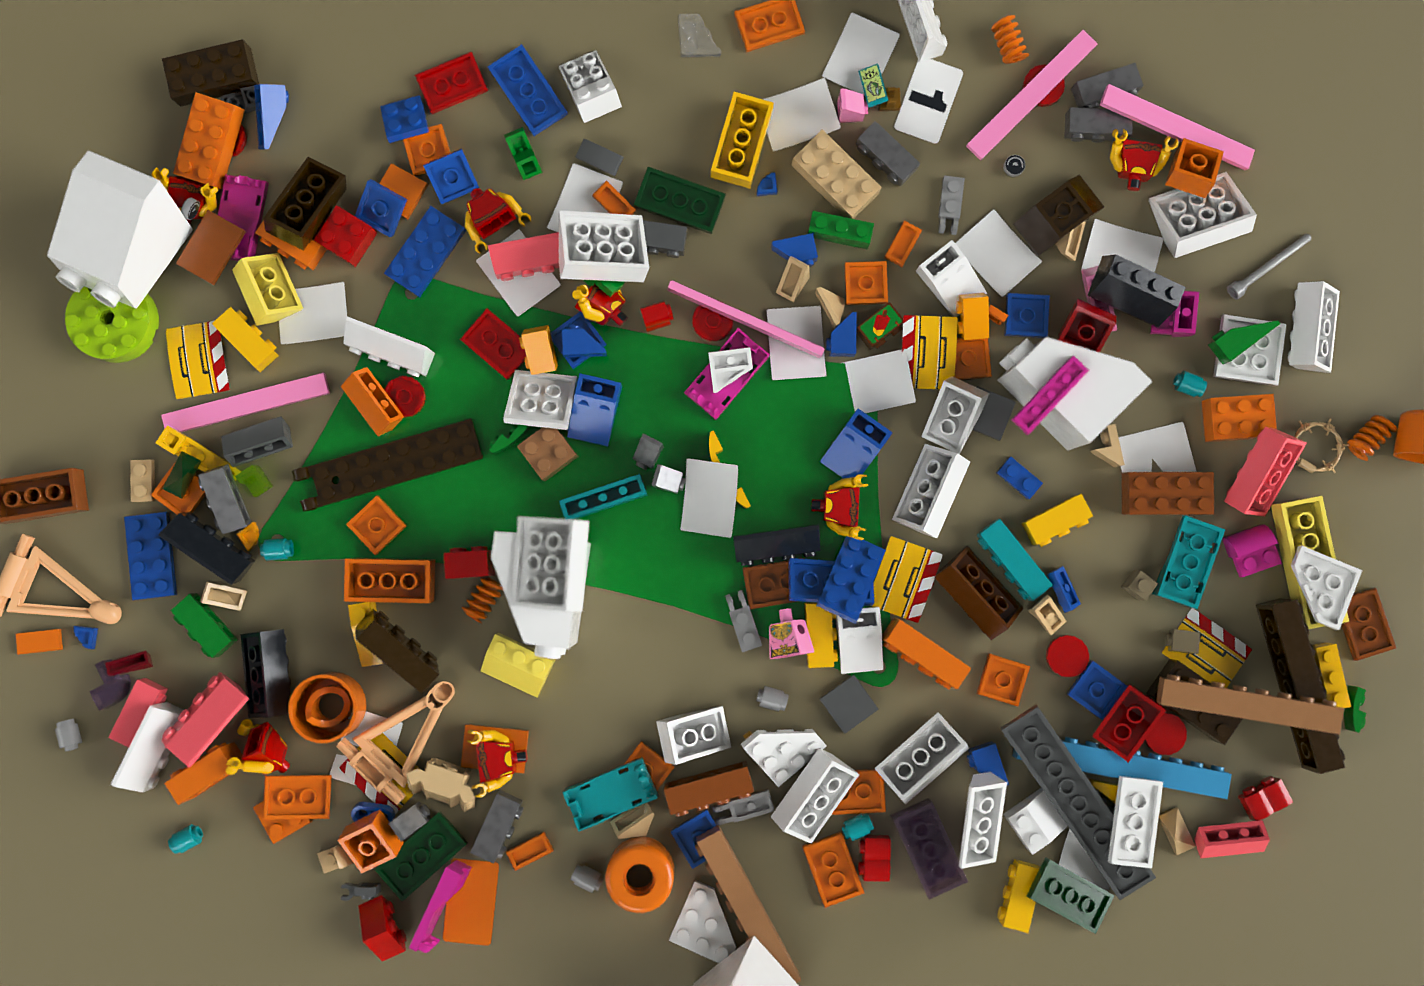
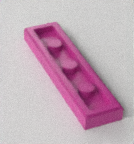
M1071 356L1011 420L1024 433L1029 435L1089 370L1076 357Z

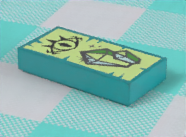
M875 64L859 70L868 107L870 108L889 101L879 65Z

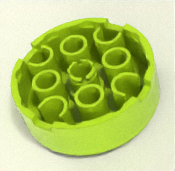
M85 286L80 292L72 294L65 312L66 330L74 345L85 354L107 362L122 363L141 356L154 342L152 340L156 329L158 330L159 314L154 300L148 293L137 309L122 302H118L114 308L109 307L97 300L91 294L92 289Z

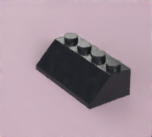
M1114 254L1102 256L1087 296L1152 326L1159 327L1178 308L1186 287Z
M191 512L179 513L159 533L158 536L230 585L240 582L255 562L251 558L252 554L245 549L239 550L233 546L235 543L225 536L222 538L217 535L215 528L208 524L204 526L198 522L199 518Z
M819 525L733 537L736 563L741 562V566L753 565V560L761 559L762 563L774 562V557L782 556L783 560H789L790 558H795V554L802 553L804 557L816 556V551H821Z
M284 629L240 634L246 695L249 698L247 701L248 718H270L288 715L291 679L288 676L289 659L286 655L285 645L287 638L284 634Z

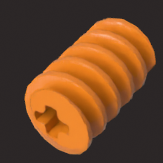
M1009 15L1000 19L991 28L992 32L995 33V40L998 41L997 46L1001 48L1000 55L1004 56L1002 61L1006 64L1022 61L1029 56V53L1022 54V51L1027 48L1026 45H1019L1024 41V38L1016 37L1021 33V30H1014L1019 25L1018 22L1011 23L1015 19V15Z
M1374 415L1370 421L1365 423L1364 427L1359 429V433H1356L1353 439L1347 442L1349 444L1348 448L1359 459L1368 461V457L1365 454L1373 456L1374 451L1372 449L1379 450L1380 446L1378 443L1385 444V438H1391L1392 434L1390 431L1396 432L1397 427L1387 418Z
M490 577L488 579L480 578L484 585L475 586L479 593L471 592L474 600H466L469 608L461 607L465 614L481 624L483 623L479 618H487L484 611H492L489 604L495 605L497 603L493 597L500 598L501 594L498 590L504 591L502 585Z

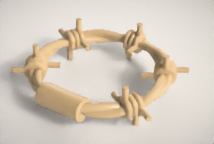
M1329 419L1327 423L1305 422L1302 424L1301 420L1299 421L1301 427L1295 434L1296 438L1308 430L1310 433H1313L1310 429L1313 426H1321L1327 431L1326 436H1328L1329 432H1332L1337 441L1336 448H1332V450H1337V457L1327 464L1323 460L1324 467L1317 468L1303 458L1299 457L1297 459V465L1310 473L1316 471L1329 472L1332 470L1335 474L1334 467L1338 463L1343 450H1345V446H1349V444H1343L1342 438L1335 430V426L1330 424L1332 419Z

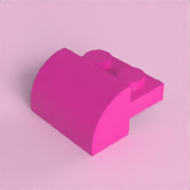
M1184 291L1178 308L1159 327L1151 325L1150 334L1171 335V337L1195 335L1199 292Z
M1260 524L1222 538L1228 557L1233 559L1239 577H1245L1282 564L1275 544H1278L1277 539L1271 529L1265 524Z

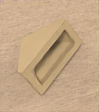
M1085 221L1056 243L1061 254L1071 261L1076 260Z
M790 256L776 293L795 302L810 278L809 265Z
M819 287L816 289L815 294L835 329L840 324L846 299Z
M207 581L200 602L241 611L247 591L218 581Z
M647 802L623 812L610 821L619 839L644 837L647 835L654 813Z
M1177 807L1159 815V821L1175 855L1196 847Z

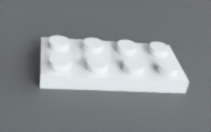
M1119 776L1108 856L1109 863L1152 868L1163 788L1162 781Z

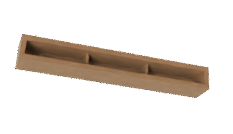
M1167 674V678L1160 677L1156 703L1160 705L1334 734L1341 733L1344 708L1336 706L1337 702L1323 699L1322 703L1314 702V698L1300 696L1299 700L1291 698L1292 695L1278 692L1277 696L1269 695V691L1263 689H1255V692H1250L1244 686L1233 685L1232 689L1224 687V683L1211 681V685L1202 684L1203 680L1189 678V681L1180 680L1181 676Z
M717 825L697 836L695 848L700 857L704 856L708 863L705 866L711 876L715 875L717 879L715 884L720 894L724 893L728 899L725 901L729 911L731 913L735 912L738 917L735 921L741 932L745 930L748 936L746 941L755 936L796 983L800 982V974L720 826Z

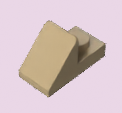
M1116 424L1108 425L1100 433L1101 441L1106 447L1090 452L1113 467L1123 466L1125 464Z
M1048 595L1041 598L1028 610L1029 613L1039 620L1050 635L1054 634L1067 622Z
M340 844L317 853L324 874L353 864V861Z

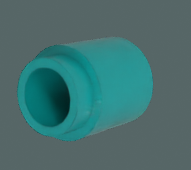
M1182 371L1176 374L1173 385H1175V390L1192 397H1201L1206 390L1207 382L1202 377Z
M286 538L264 540L263 544L260 545V554L266 561L288 559V557H292L294 554L293 542Z
M861 813L844 821L845 826L842 827L846 839L851 838L852 842L870 834V831L875 829L868 813L864 815Z
M190 824L172 834L171 838L168 839L169 848L175 854L184 853L202 842L203 832L200 827Z

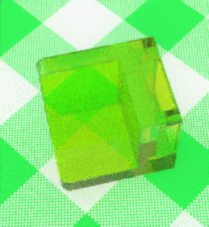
M251 465L235 476L239 483L246 484L254 497H259L273 487L258 465Z

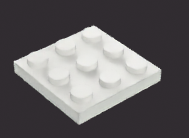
M1224 314L1221 316L1219 331L1223 330L1226 332L1233 328L1271 321ZM1281 323L1231 362L1222 364L1216 357L1213 377L1278 386L1286 324Z
M515 370L504 413V423L568 430L577 386V376L550 373L531 375L530 371Z

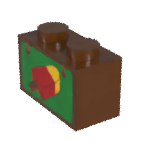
M889 302L857 327L856 333L869 350L873 347L878 349L887 342L885 340L886 337L890 334L894 337L903 330L901 327L903 325V318Z

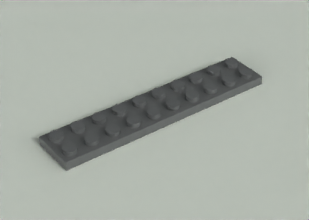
M1034 705L1000 727L1119 900H1122L1156 878L1150 868L1117 865L1108 862L1114 816L1037 705Z

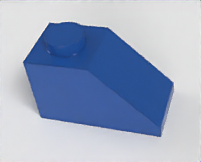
M813 233L772 241V251L787 261L792 256L806 263L809 267L813 266L814 262H817L818 255Z
M852 312L831 332L829 338H826V351H829L830 357H854L856 355L857 312Z
M567 326V329H562L563 356L565 358L607 356L605 348L584 329H580V326Z
M990 741L968 749L969 755H967V760L971 768L974 767L979 773L991 772L1009 785L997 746L994 742Z

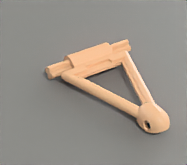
M26 534L21 535L15 552H10L0 575V617L5 610L9 598H11L7 608V612L91 618L106 624H115L120 620L122 611L117 604L99 598L37 546H34L30 556L27 557L35 538ZM42 564L91 605L89 608L30 604L24 603L38 568Z
M448 681L437 683L423 698L352 738L362 748L360 751L345 737L336 747L350 760L349 765L379 793L383 791L398 805L406 795L392 780L394 779L405 788L407 784L406 774L413 771L442 709L454 696V686ZM428 707L431 710L401 770L371 739Z

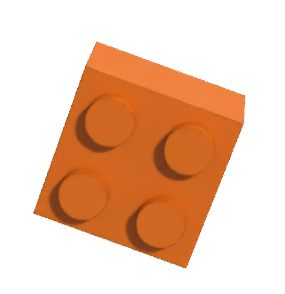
M1183 138L1174 153L1165 185L1206 198L1215 184L1224 151Z
M381 809L347 825L337 840L361 874L397 857L404 843L403 840L400 841Z

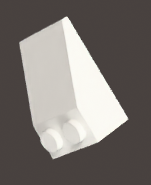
M952 376L944 380L921 437L960 454L984 408L989 393Z
M723 706L656 721L665 763L676 765L731 748Z
M1042 788L1003 814L1025 848L1032 855L1052 842L1068 826Z

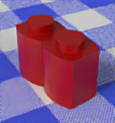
M665 301L640 308L647 332L671 325L670 321L674 320L670 304H665Z
M1273 776L1262 779L1261 784L1257 787L1249 786L1243 789V793L1238 796L1249 819L1253 821H1260L1293 803L1282 780L1276 777L1273 778Z
M888 835L864 836L863 840H859V854H862V862L858 863V874L862 875L864 881L890 882V837Z

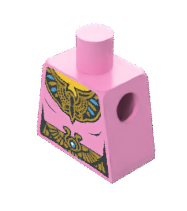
M791 609L779 610L781 623L769 626L770 659L814 653L806 621L804 619L793 620Z

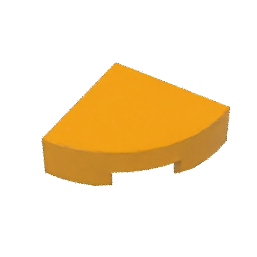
M252 522L236 533L247 551H251L255 547L259 538V529L256 522Z

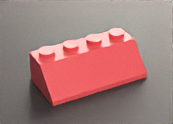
M559 232L488 245L495 275L501 281H509L514 279L513 276L519 275L530 277L535 272L540 271L542 273H551L556 268H559Z
M1265 427L1259 433L1254 448L1249 451L1244 466L1238 471L1233 486L1228 489L1224 502L1244 514L1265 517L1307 442L1277 429Z
M219 672L217 676H213L208 681L205 690L194 697L192 705L180 713L178 721L172 727L170 726L166 729L162 738L165 747L190 768L249 700L241 686L222 672Z

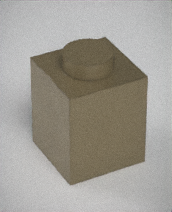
M1133 571L1121 588L1135 599L1145 601L1158 583L1142 571Z
M1172 629L1166 634L1165 645L1168 646V651L1199 654L1200 632Z

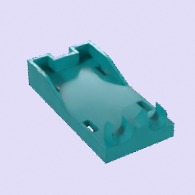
M1182 515L1170 553L1158 576V585L1152 594L1193 609H1198L1225 529ZM1212 543H1215L1212 553H1210L1209 551L1210 548H1212Z
M642 757L565 788L562 792L574 816L573 819L579 832L659 797ZM628 767V771L619 773L621 769ZM587 784L590 785L589 787L587 786L586 788L581 789V787H583V786H585V785H587ZM640 798H641V800H642V801L637 802V803H635V804L633 803V801L638 800V799H640ZM601 814L603 815V817L598 819L593 818Z

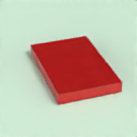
M472 52L415 75L431 114L488 92Z
M488 308L460 338L463 343L507 380L511 378L515 370H518L524 363V358L527 357L525 349H522L520 346V336Z

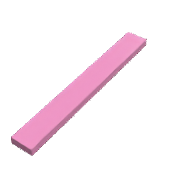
M1082 30L966 147L981 161L1098 43Z
M1109 84L1106 86L1100 106L1173 139L1177 138L1180 142L1183 138L1222 150L1224 151L1222 161L1242 170L1249 169L1255 152L1254 149Z
M673 280L668 285L667 291L813 356L820 358L825 350L824 347Z
M320 373L162 414L161 416L164 429L168 425L179 432H185L330 394L326 374Z

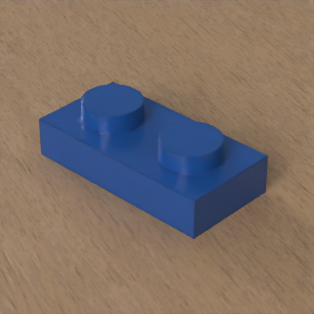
M1011 456L996 472L1028 500L1031 499L1043 484Z
M1064 566L1056 568L1047 574L1049 581L1053 584L1052 587L1057 595L1058 603L1064 613L1072 611L1081 605Z

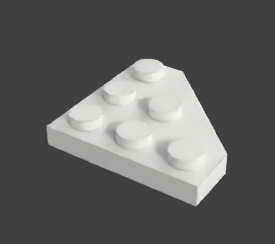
M1298 546L1291 567L1313 618L1317 623L1334 630H1340L1362 570L1307 547Z
M787 729L777 730V732L756 730L741 743V746L779 787L808 763L818 748L824 749L826 744L813 729H805L804 731Z
M695 880L669 941L720 963L735 951L736 944L715 889Z

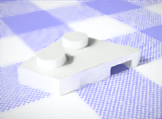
M750 347L708 352L714 393H717L753 369Z

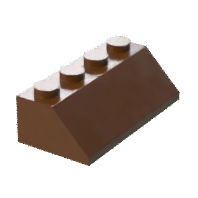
M968 546L951 559L935 576L939 584L945 588L954 601L962 607L990 640L1008 630L1024 609Z

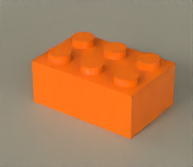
M1274 394L1216 397L1202 401L1205 442L1257 439L1259 433L1265 427L1277 429Z
M224 742L219 746L216 745L207 750V754L199 757L190 768L187 766L169 775L171 779L164 784L177 805L197 797L228 777L229 774L225 772L228 767L226 764L232 757H236L241 763H244L241 759L242 753L235 742L230 744Z

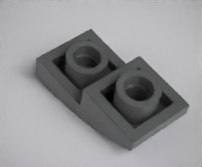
M254 86L240 88L241 92L220 96L221 101L245 109L244 114L256 110Z
M583 139L575 156L578 160L613 176L616 175L624 158L587 139Z

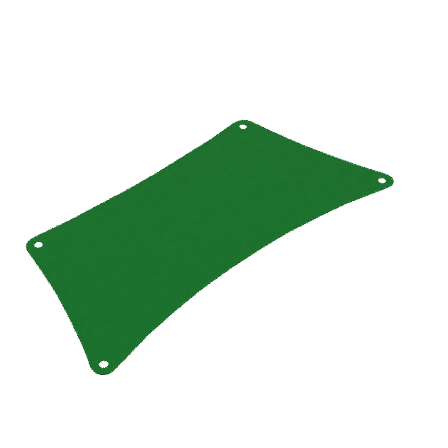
M432 279L420 298L417 296V298L410 300L405 295L406 288L394 282L375 327L426 346L433 351L435 355L426 376L420 374L418 378L408 374V369L400 367L397 370L387 366V361L381 360L380 363L368 358L369 355L366 353H362L354 372L368 367L383 389L389 381L399 376L412 377L420 382L425 390V404L419 413L412 417L403 418L392 431L377 436L344 392L302 467L322 463L470 418L473 420L484 459L303 512L300 501L318 496L313 477L303 481H293L274 513L262 528L258 540L259 549L264 540L272 539L276 534L282 535L287 540H292L294 546L293 556L288 557V559L273 561L388 558L435 559V563L444 564V553H450V548H466L467 551H471V547L484 546L488 550H492L495 531L517 533L518 516L565 519L560 500L640 474L647 496L576 519L589 521L587 542L591 543L585 585L667 604L733 626L725 595L730 594L734 609L736 610L742 608L741 601L738 598V591L742 590L748 606L742 568L788 561L783 560L782 556L774 557V562L762 563V560L758 559L753 560V565L741 566V562L736 563L733 543L734 536L819 525L821 551H816V556L804 557L803 553L795 554V558L836 560L845 536L838 535L827 527L826 522L823 521V512L811 511L812 499L824 500V492L828 490L829 486L843 479L820 463V460L855 412L846 365L844 363L825 362V377L772 380L769 357L723 413L715 420L685 395L684 392L710 363L708 352L719 351L721 346L666 338L608 325L601 326L590 321L607 344L604 347L607 356L590 357L575 369H572L553 343L558 367L556 371L545 373L577 376V382L581 373L622 384L609 445L607 447L568 438V430L558 429L578 455V458L547 481H543L517 447L542 427L527 426L530 428L529 432L518 443L502 453L495 455L489 451L491 441L501 434L509 438L511 436L509 432L515 425L504 423V413L514 374L509 380L505 379L463 343L460 338L487 308L520 337L525 329L549 325L551 333L572 317L535 307L529 308L517 317L503 299L483 295ZM525 361L518 368V370L530 371V369L526 368ZM756 365L749 371L750 374L756 369ZM702 375L696 383L700 384L705 376ZM728 396V397L722 402V404H723L724 406L728 403V401L730 400V397ZM878 411L866 413L878 422ZM713 430L723 448L722 452L716 454L720 463L738 466L737 489L742 487L751 507L746 509L736 502L731 538L681 530L685 484L683 491L679 490L678 494L652 486L657 464L683 473L682 478H686V459L711 462L709 436ZM643 434L663 443L664 446L653 469L649 467L647 470L635 465L637 461L633 459ZM877 454L863 473L867 477L861 478V483L868 484V486L860 487L858 526L866 531L860 530L858 537L864 538L863 540L882 548ZM335 476L332 481L334 484H338L340 479L338 476ZM378 495L407 527L377 555H374L346 524ZM798 601L750 610L759 636L769 639V626L781 623L779 610L791 609L793 620H805L804 603L817 602ZM880 610L883 634L891 622L889 612ZM832 619L833 628H836V619ZM837 639V641H833V649H837L838 662H834L833 668L841 671ZM882 646L883 662L886 664V669L881 674H877L874 671L846 674L850 676L854 674L857 679L872 686H887L895 680L898 673L899 662L897 653L891 652Z

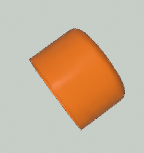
M1409 410L1400 415L1393 450L1394 457L1424 464V410Z
M327 672L315 675L302 681L293 691L288 706L290 722L296 732L304 739L314 743H330L349 735L361 724L366 712V697L360 684L347 674ZM327 693L338 694L344 701L343 710L333 719L325 717L319 708L321 698ZM352 710H353L352 719H348V718L351 716V713H352Z
M644 836L625 840L612 853L606 869L605 883L610 897L619 907L633 913H646L658 908L666 901L673 887L675 872L673 858L669 850L656 839ZM637 864L645 865L652 872L653 878L651 882L643 887L635 888L630 886L626 879L628 870Z

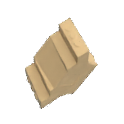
M431 758L427 762L424 771L415 769L406 774L407 784L413 795L422 791L426 800L431 798L448 804L450 808L460 804L464 813L475 807V796L471 788L467 786L471 775L470 769L439 758Z

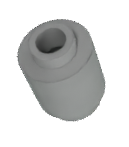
M764 686L763 690L759 689L756 701L760 702L759 707L778 712L779 710L785 711L789 695L785 694L782 690Z
M74 719L56 723L57 728L55 732L59 748H64L65 752L79 748L78 744L82 743L78 723H75Z
M578 864L570 880L575 882L574 885L593 893L594 890H599L604 879L600 878L602 873L586 865L581 866Z

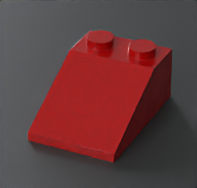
M1129 683L1092 737L1129 762L1167 709Z

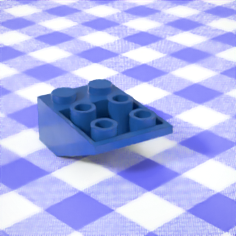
M580 373L575 390L567 437L608 447L622 384Z
M858 408L820 460V463L843 479L856 477L865 472L893 432Z

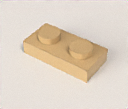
M130 460L131 502H155V498L151 496L155 490V460Z

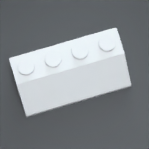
M1324 281L1298 283V288L1294 294L1296 306L1292 313L1294 325L1290 333V341L1292 343L1291 350L1288 352V362L1290 366L1297 369L1331 373L1340 291Z
M346 318L343 344L350 347L348 351L357 355H361L362 352L369 355V359L379 363L381 360L387 361V366L397 370L400 367L408 369V374L418 378L420 374L423 376L427 375L435 355L428 347L353 318Z
M925 444L892 520L915 531L937 538L970 461L958 453Z
M169 702L149 706L111 783L112 786L142 793L156 787L160 779L158 775L169 761L168 755L170 751L162 741L163 734L167 728L172 727L178 721V716L183 709Z
M937 713L874 769L906 805L964 754L969 747L949 723Z
M818 748L771 815V818L784 832L812 843L859 774L833 754Z
M991 772L974 774L969 786L959 861L961 869L996 862L1007 782Z

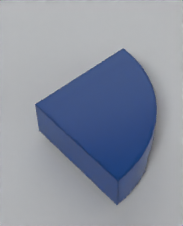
M775 172L766 175L761 180L757 188V196L775 195L778 193Z
M74 626V634L82 646L88 649H95L98 628Z

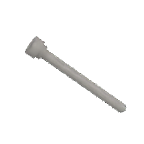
M1309 234L1303 235L1244 280L1231 283L1227 286L1229 295L1236 300L1242 297L1248 286L1311 240V236Z

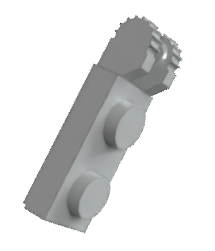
M945 175L943 177L938 214V233L945 231L946 219L952 220L951 235L957 234L965 178Z
M738 591V598L741 601L742 608L736 610L734 609L730 594L725 595L730 609L729 614L742 652L762 646L743 591Z
M769 789L753 793L750 797L744 799L736 798L730 800L729 803L712 807L713 812H721L729 808L731 811V815L718 818L716 820L717 825L729 822L735 823L775 811Z

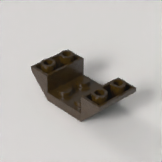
M1078 175L1068 180L1033 206L1013 225L1039 257L1081 223L1101 211L1104 205L1083 178Z

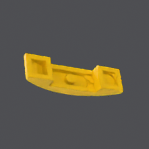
M168 425L156 441L157 445L174 455L179 456L181 451L201 460L198 469L203 472L229 464L235 481L242 473L241 470L232 467L228 461Z
M713 430L709 436L711 462L720 463L716 454L722 452L723 448ZM741 487L737 489L736 502L747 509L751 505Z

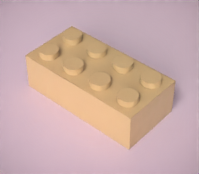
M823 129L792 160L791 166L846 218L854 219L879 194L882 188Z

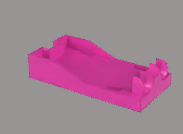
M225 175L218 216L246 231L230 260L240 261L241 258L256 255L259 235L255 232L262 223L269 185L267 181L241 175ZM260 196V197H261L260 205L257 206V203H259L258 197Z
M739 328L736 329L719 351H723L729 344L732 345L729 350L750 347L752 365H756V369L751 374L748 371L717 393H714L709 363L684 392L685 395L715 420H717L770 357L768 352L753 342ZM702 375L705 376L700 384L696 383ZM729 396L730 400L724 406L722 402Z
M456 860L445 868L411 941L410 949L416 952L420 950L427 953L439 943L440 940L431 934L446 902L463 887L472 868L471 866Z

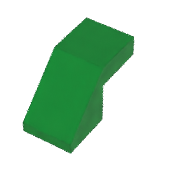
M523 127L504 134L523 180L542 173Z

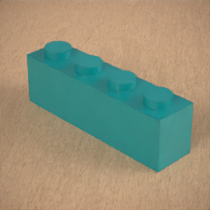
M638 474L560 500L559 502L564 518L566 520H576L647 496L642 477Z
M995 519L977 534L979 545L984 550H989L992 554L990 557L998 567L1001 565L1005 570L1004 576L1010 583L1014 582L1019 588L1017 592L1024 600L1034 601L1053 586L1001 519Z

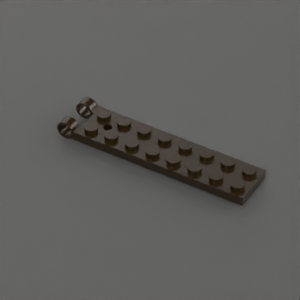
M470 418L322 463L298 468L292 471L294 482L313 477L318 496L300 501L303 512L484 458L473 420ZM335 476H338L340 479L338 484H334L332 481Z

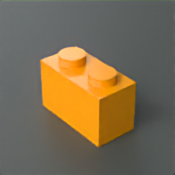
M985 293L959 295V301H956V312L960 317V322H957V334H960L964 340L989 338V296Z
M549 325L525 329L519 340L521 348L525 349L527 356L524 358L525 366L527 369H530L531 375L556 371L558 362Z

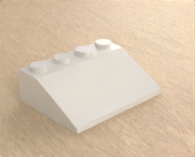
M898 0L919 62L943 55L947 46V40L945 35L940 32V20L938 15L934 14L933 0Z
M1227 172L1217 175L1215 184L1206 198L1179 189L1149 198V204L1164 243L1174 258L1252 232L1257 216Z
M559 211L560 279L644 282L649 270L642 215Z
M518 516L512 606L559 611H582L589 521Z

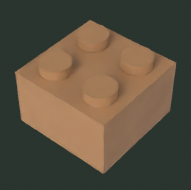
M542 427L517 446L543 481H547L578 458V455L560 431L554 428Z

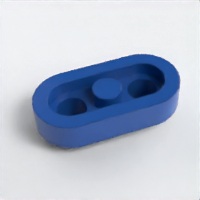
M359 802L352 809L351 818L355 822L381 809L383 813L387 814L386 818L388 821L391 822L395 818V811L389 805Z

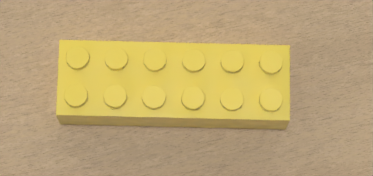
M1323 496L1272 504L1271 510L1290 599H1297L1303 608V621L1308 626V629L1324 627V625L1315 622L1291 567L1298 546L1307 547L1336 559ZM1347 611L1342 623L1349 622Z

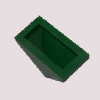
M181 451L162 489L183 498L201 460Z

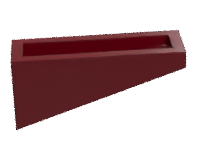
M145 650L107 662L105 666L108 676L151 668L153 664L150 654Z

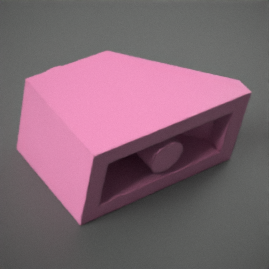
M840 89L837 100L839 123L863 122L865 114H868L867 101H864L863 94L848 89Z

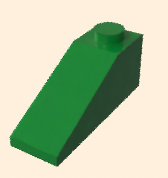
M1279 321L1233 328L1226 332L1221 330L1211 337L1213 341L1208 346L1220 362L1226 364L1281 323Z

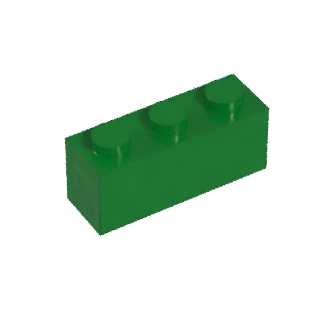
M813 211L808 234L813 233L814 239L868 249L874 223Z
M189 593L170 610L175 615L173 618L179 625L184 626L188 630L187 634L192 640L197 641L202 646L201 650L206 656L211 658L220 657L238 639L207 604L200 602L201 597L198 593Z

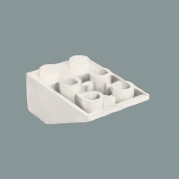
M596 50L559 66L584 123L622 107L616 88Z
M953 240L919 265L916 270L917 274L952 317L959 316L956 312V301H959V295L987 294L967 258Z
M880 607L862 608L855 624L836 615L841 674L883 670Z

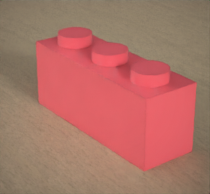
M147 678L137 679L108 738L129 748L149 706L164 703L167 698L165 694L168 688Z
M1263 820L1199 827L1194 841L1200 858L1264 852L1270 838Z

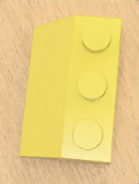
M279 253L241 258L232 269L257 326L277 322L303 309Z
M496 633L486 652L481 672L538 698L556 659L535 656V649L501 633Z

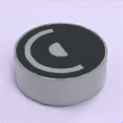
M1011 155L1004 162L1003 168L1008 176L1017 177L1022 174L1026 164L1021 156Z
M188 198L183 203L181 212L186 219L192 220L197 215L200 202L194 198Z

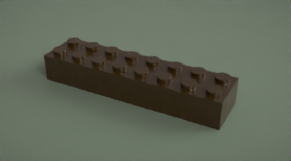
M1283 598L1256 604L1280 692L1291 694L1293 699L1300 700V696L1314 698V702L1322 703V700L1327 698V692L1321 684V671L1315 663V650L1309 642V629L1303 621V608L1297 599ZM1290 726L1303 769L1324 774L1346 768L1344 764L1345 755L1338 743L1339 734Z

